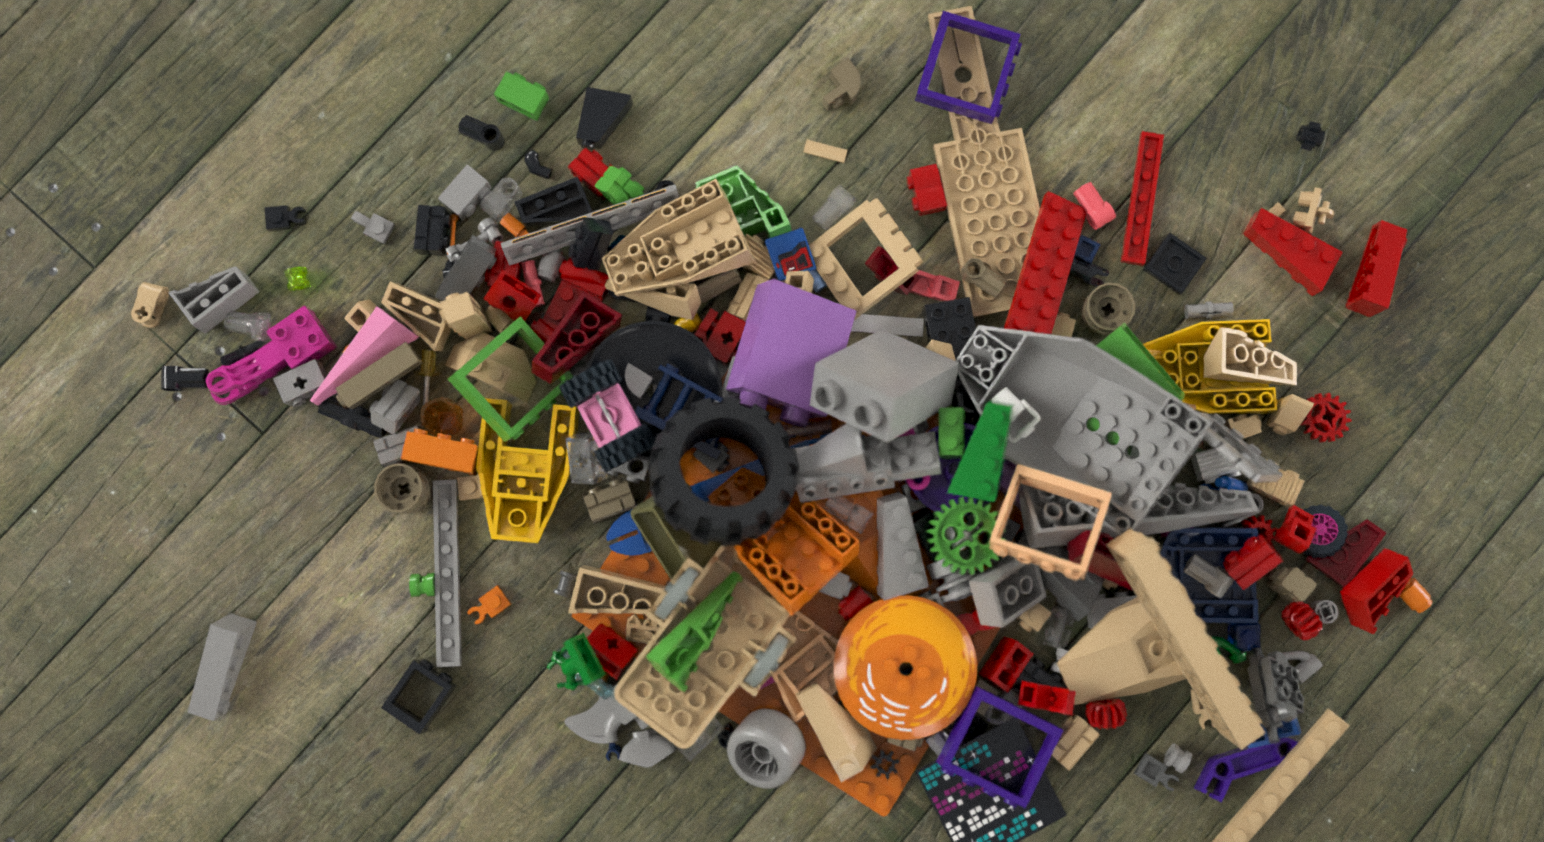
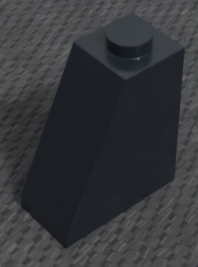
M587 87L576 136L578 144L588 150H593L594 148L601 149L632 108L633 100L631 95Z

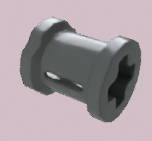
M560 571L561 579L553 593L572 599L577 576Z

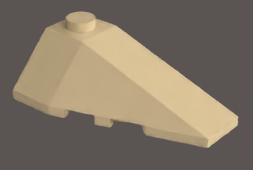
M1219 328L1204 354L1205 378L1288 386L1297 385V363L1277 351L1269 350L1264 347V343L1252 340L1247 337L1248 334L1241 330Z
M817 683L796 693L795 695L840 781L842 782L861 772L877 749L868 729L861 725Z

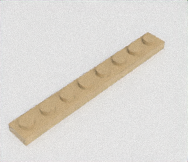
M1328 708L1212 842H1249L1350 725Z

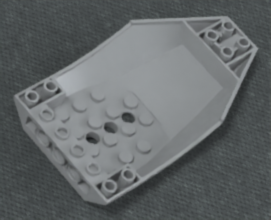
M978 325L955 360L959 362L958 375L980 416L986 403L992 400L1005 387L1019 401L1024 399L1040 415L1041 419L1034 426L1035 430L1025 439L1022 437L1016 443L1008 440L1005 458L1016 465L1027 466L1112 493L1103 524L1118 535L1123 534L1128 529L1135 531L1147 518L1202 442L1212 424V421L1144 375L1081 338ZM1025 409L1011 423L1009 433L1015 438L1019 431L1028 422L1031 423L1035 417ZM1094 417L1099 420L1100 427L1097 431H1090L1087 428L1088 419ZM1111 431L1117 432L1120 437L1116 445L1108 441L1107 437ZM1130 445H1135L1139 449V456L1136 459L1130 458L1127 454V449ZM1072 500L1097 518L1100 508Z

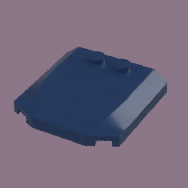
M1183 528L1169 531L1160 549V556L1170 564L1172 577H1175L1185 587L1189 600L1195 607V615L1201 618L1203 622L1258 623L1256 582L1243 590L1234 580L1223 597L1219 598L1210 593L1204 587V584L1183 572L1187 561L1194 554L1215 567L1220 566L1225 569L1223 562L1226 556L1232 551L1238 552L1242 549L1249 538L1253 536L1258 537L1257 528Z

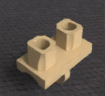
M1315 188L1314 192L1301 191L1298 205L1310 207L1309 212L1296 211L1293 219L1294 226L1305 228V232L1309 234L1313 232L1316 216L1319 217L1318 224H1325L1326 219L1334 217L1335 212L1329 209L1330 202L1323 201L1322 207H1319L1322 198L1321 188Z

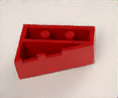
M1384 548L1353 580L1343 587L1340 594L1351 625L1373 635L1378 629L1375 627V624L1381 615L1386 616L1390 611L1387 608L1393 597H1399L1413 576L1409 557Z

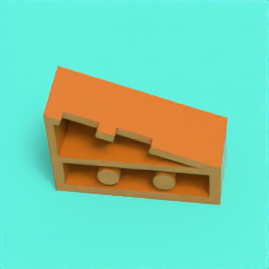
M414 428V432L407 431L401 459L450 471L469 473L468 475L474 476L477 471L478 445H474L475 441L471 439L461 438L459 442L451 440L450 435L437 433V437L429 436L428 431Z

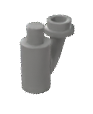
M1304 651L1283 653L1287 664H1289L1288 660L1301 661L1295 666L1299 674V684H1302L1323 666L1315 655Z

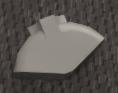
M655 729L633 732V738L623 747L619 760L643 767H652L674 752L677 747L663 735L657 734Z

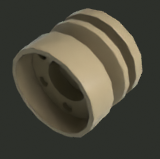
M1105 283L1099 285L1086 297L1082 305L1081 316L1084 324L1090 331L1098 335L1108 336L1123 323L1127 325L1131 322L1135 314L1136 303L1133 295L1126 287L1118 283ZM1105 306H1107L1108 311L1111 312L1107 316H1105V312L1101 310Z
M392 464L385 467L378 474L374 483V494L377 502L386 510L396 513H417L424 510L430 504L433 497V482L430 475L419 467L407 464ZM406 486H409L408 488L409 490H411L410 493H407V489H405Z

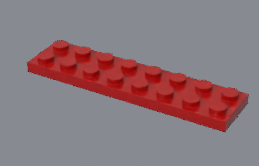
M1049 191L1044 194L1006 319L1005 329L1052 334L1086 217L1084 207Z

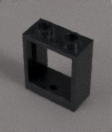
M423 658L422 660L412 661L381 707V709L418 734L426 732L457 686L452 682L453 678L443 671L438 673L433 669L434 665ZM416 670L443 687V690L423 719L396 702Z

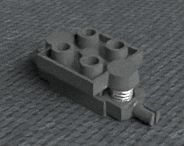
M1254 641L1251 642L1253 655L1249 656L1250 667H1248L1255 711L1260 714L1261 724L1267 729L1269 743H1278L1280 741L1277 728L1283 727L1282 720L1289 722L1296 719L1297 715L1304 713V698L1298 683L1299 674L1295 667L1287 664L1283 653L1279 651L1270 652L1265 657L1262 653L1261 642Z

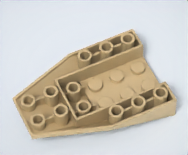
M717 179L654 210L602 258L616 296L686 284L756 263L729 200Z
M1183 586V590L1181 592L1183 593L1184 597H1187L1189 599L1185 587ZM1138 597L1109 611L1056 663L1067 689L1076 691L1075 705L1146 693L1186 679Z

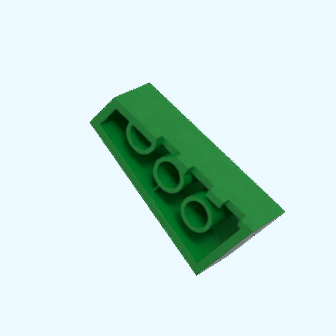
M993 400L986 403L947 493L992 502L997 500L1014 404Z

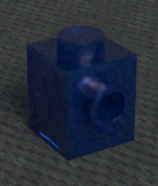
M1228 623V641L1240 651H1251L1252 648H1260L1261 625L1259 623Z

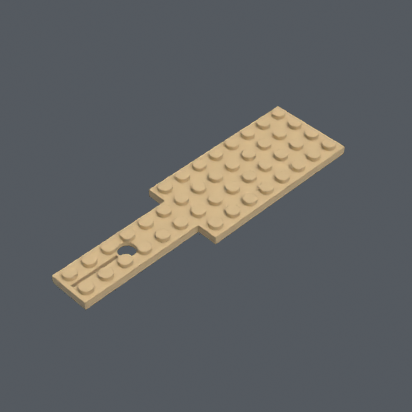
M972 6L946 11L975 20ZM942 12L928 14L932 40H934ZM948 26L937 58L944 95L990 109L993 99L979 36ZM965 67L966 70L971 71V80L966 83L959 82L955 78V71L958 68ZM948 111L955 141L934 144L933 148L945 194L946 208L960 273L962 267L969 259L977 258L984 263V266L1007 281L998 296L994 298L975 284L968 283L962 279L966 298L970 297L974 318L1009 312L1040 210L1022 128L1000 132L997 117L994 118L992 124ZM968 266V272L971 275L978 274L974 266Z

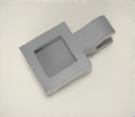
M357 211L351 217L355 223L365 227L363 231L365 235L384 245L395 227L394 223L373 213L371 219Z

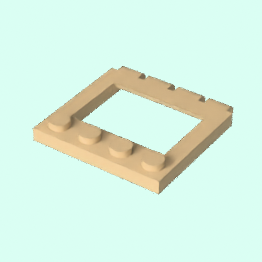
M878 198L871 202L868 200L864 201L809 245L816 270L840 305L856 310L854 320L919 271L917 267L923 262L914 248L908 250L912 245L903 232L898 231L899 227L890 214H885L887 210ZM863 220L867 222L899 267L898 270L864 296L860 294L829 249L832 244Z

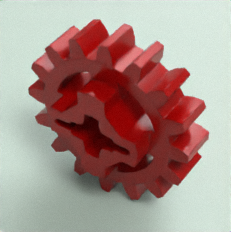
M1319 393L1315 395V398L1310 397L1306 399L1314 403L1300 426H1306L1303 433L1310 432L1311 440L1319 437V443L1326 442V440L1333 442L1335 437L1337 439L1342 438V432L1349 430L1345 424L1352 422V419L1346 417L1347 414L1351 413V410L1343 408L1347 404L1346 402H1338L1340 396L1337 395L1331 398V393H1326L1324 396ZM1322 416H1327V420H1323Z

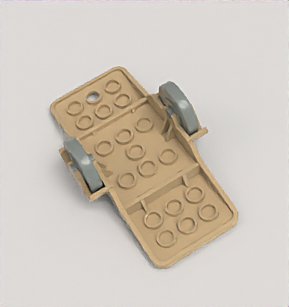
M721 545L704 569L690 558H687L645 614L661 627L617 684L614 696L621 705L677 747H691L739 685L755 697L761 685L777 669L788 648L797 639L782 628L789 613L741 561L733 546L722 547ZM733 571L741 574L743 580L736 584L731 594L733 597L731 604L726 603L721 613L723 620L707 651L703 650L696 662L699 667L696 672H691L686 682L688 688L684 693L661 675L646 656Z

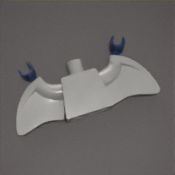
M617 684L599 696V700L589 710L565 719L566 726L580 737L594 743H609L606 753L608 761H611V752L617 754L618 760L622 752L621 747L616 744V741H618L617 730L621 724L626 725L635 719L641 730L649 726L615 699L614 690Z

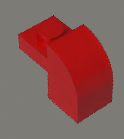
M1292 505L1288 509L1282 527L1277 529L1275 541L1297 554L1302 553L1310 547L1317 529L1311 525L1314 516Z
M1022 681L1018 705L1072 715L1076 691Z

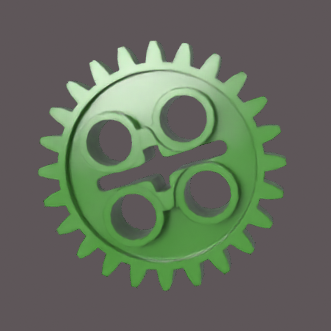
M963 497L958 498V504L953 499L949 500L950 507L945 504L941 505L943 513L934 512L938 518L937 521H929L934 526V529L927 530L928 533L933 534V538L928 539L927 542L934 543L935 545L930 549V552H938L935 560L943 559V568L950 564V572H955L959 568V574L964 575L967 568L969 574L974 575L975 567L979 572H984L983 564L987 567H992L990 559H999L993 550L990 549V538L997 522L994 517L998 512L993 511L990 513V504L982 507L981 499L977 500L975 504L971 497H968L966 503ZM967 512L973 517V522L969 526L963 521V516ZM979 522L983 523V525L979 529L973 531L968 535V538L970 540H962L954 547V549L950 550L949 547L953 543L957 542L958 540L964 537L963 531L969 532L973 530ZM948 527H951L955 533L952 540H947L944 534ZM982 531L988 537L987 542L983 545L978 541V535ZM963 546H966L969 550V556L966 559H962L959 555V551Z

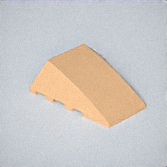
M799 611L795 612L792 616L789 614L782 625L783 629L797 639L788 648L782 662L772 674L795 723L806 717L795 695L796 693L815 683L831 696L838 692L833 672L834 654L838 640Z

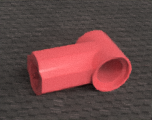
M1091 182L1081 186L1073 193L1080 205L1086 210V219L1094 230L1099 229L1116 218L1112 206L1107 201H1103Z

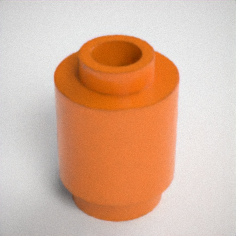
M1415 578L1409 580L1399 595L1408 607L1417 613L1427 610L1433 603L1430 599L1431 595Z

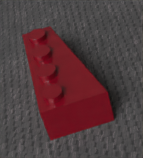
M583 291L533 359L531 373L552 384L615 332L621 325L622 314Z

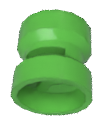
M427 573L425 576L411 574L409 579L411 597H420L422 594L435 596V573Z

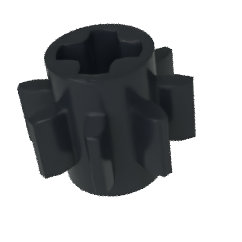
M1310 121L1306 126L1301 125L1296 137V141L1301 144L1300 148L1311 151L1312 148L1321 146L1325 131L1321 130L1320 123Z
M880 749V755H872L875 764L870 765V768L878 769L876 777L885 774L886 778L889 779V773L892 771L898 773L896 768H894V764L900 761L899 759L891 758L893 756L892 750L888 755L884 754L882 749ZM883 758H886L888 762L891 761V764L887 765L888 769L886 770L878 765L882 763Z

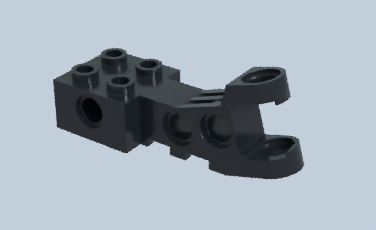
M970 297L927 304L922 309L928 344L931 340L951 344L955 359H957L976 330ZM957 373L952 407L963 408L966 417H974V420L967 424L976 427L979 421V413Z

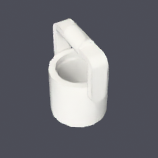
M1007 387L992 399L993 401L1014 404L1011 423L1025 409L1035 417L1031 423L1028 422L1019 431L1015 438L1009 433L1008 440L1010 442L1016 443L1022 437L1025 439L1035 430L1034 426L1040 421L1041 417L1024 399L1019 401Z

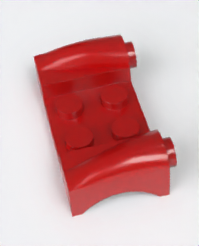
M571 258L568 261L564 260L559 268L562 281L543 319L540 318L538 322L534 321L530 328L545 344L583 291L603 303L608 293V289L605 288V284L609 279L608 274L599 270L577 268L573 266Z

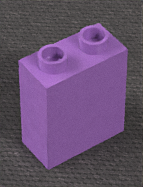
M776 279L758 284L726 390L740 395V405L752 408L753 404H756L766 410L768 404L782 409L780 420L791 425L807 427L809 419L826 417L827 413L810 406L815 363L846 348L856 310Z

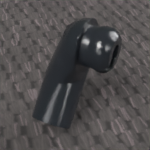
M528 151L525 154L524 161L529 172L533 175L550 179L552 169L540 165L537 151Z

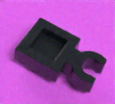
M287 205L264 207L265 224L268 231L291 229V223H296L297 225L306 224L305 219H297L299 213L306 212L303 207L298 206L291 211Z

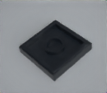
M1169 233L1143 270L1178 295H1181L1207 258L1172 233Z

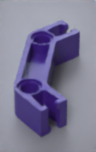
M1285 737L1280 738L1278 743L1254 748L1246 746L1242 750L1236 748L1214 755L1206 761L1194 789L1206 794L1208 791L1206 788L1214 777L1217 779V783L1209 797L1222 802L1232 780L1279 765L1298 742ZM1282 743L1287 745V750L1284 754H1281L1279 751ZM1219 763H1223L1224 771L1218 775L1216 766Z

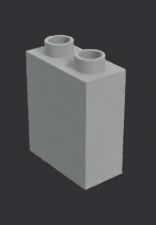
M882 329L815 363L810 406L888 443L938 413L939 408H946L952 404L959 362Z

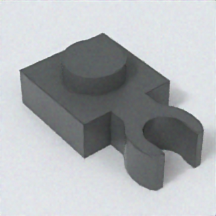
M1146 753L1133 773L1155 787L1160 781L1163 787L1170 791H1174V789L1168 786V780L1173 778L1179 782L1178 777L1164 773L1168 766Z

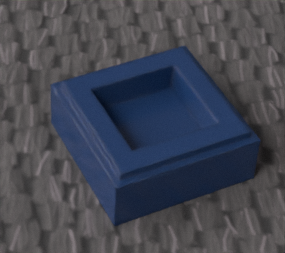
M1081 234L1074 257L1089 265L1092 263L1101 244Z

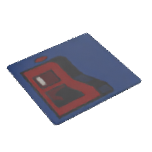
M803 228L765 240L778 281L786 279L787 271H812L816 269Z

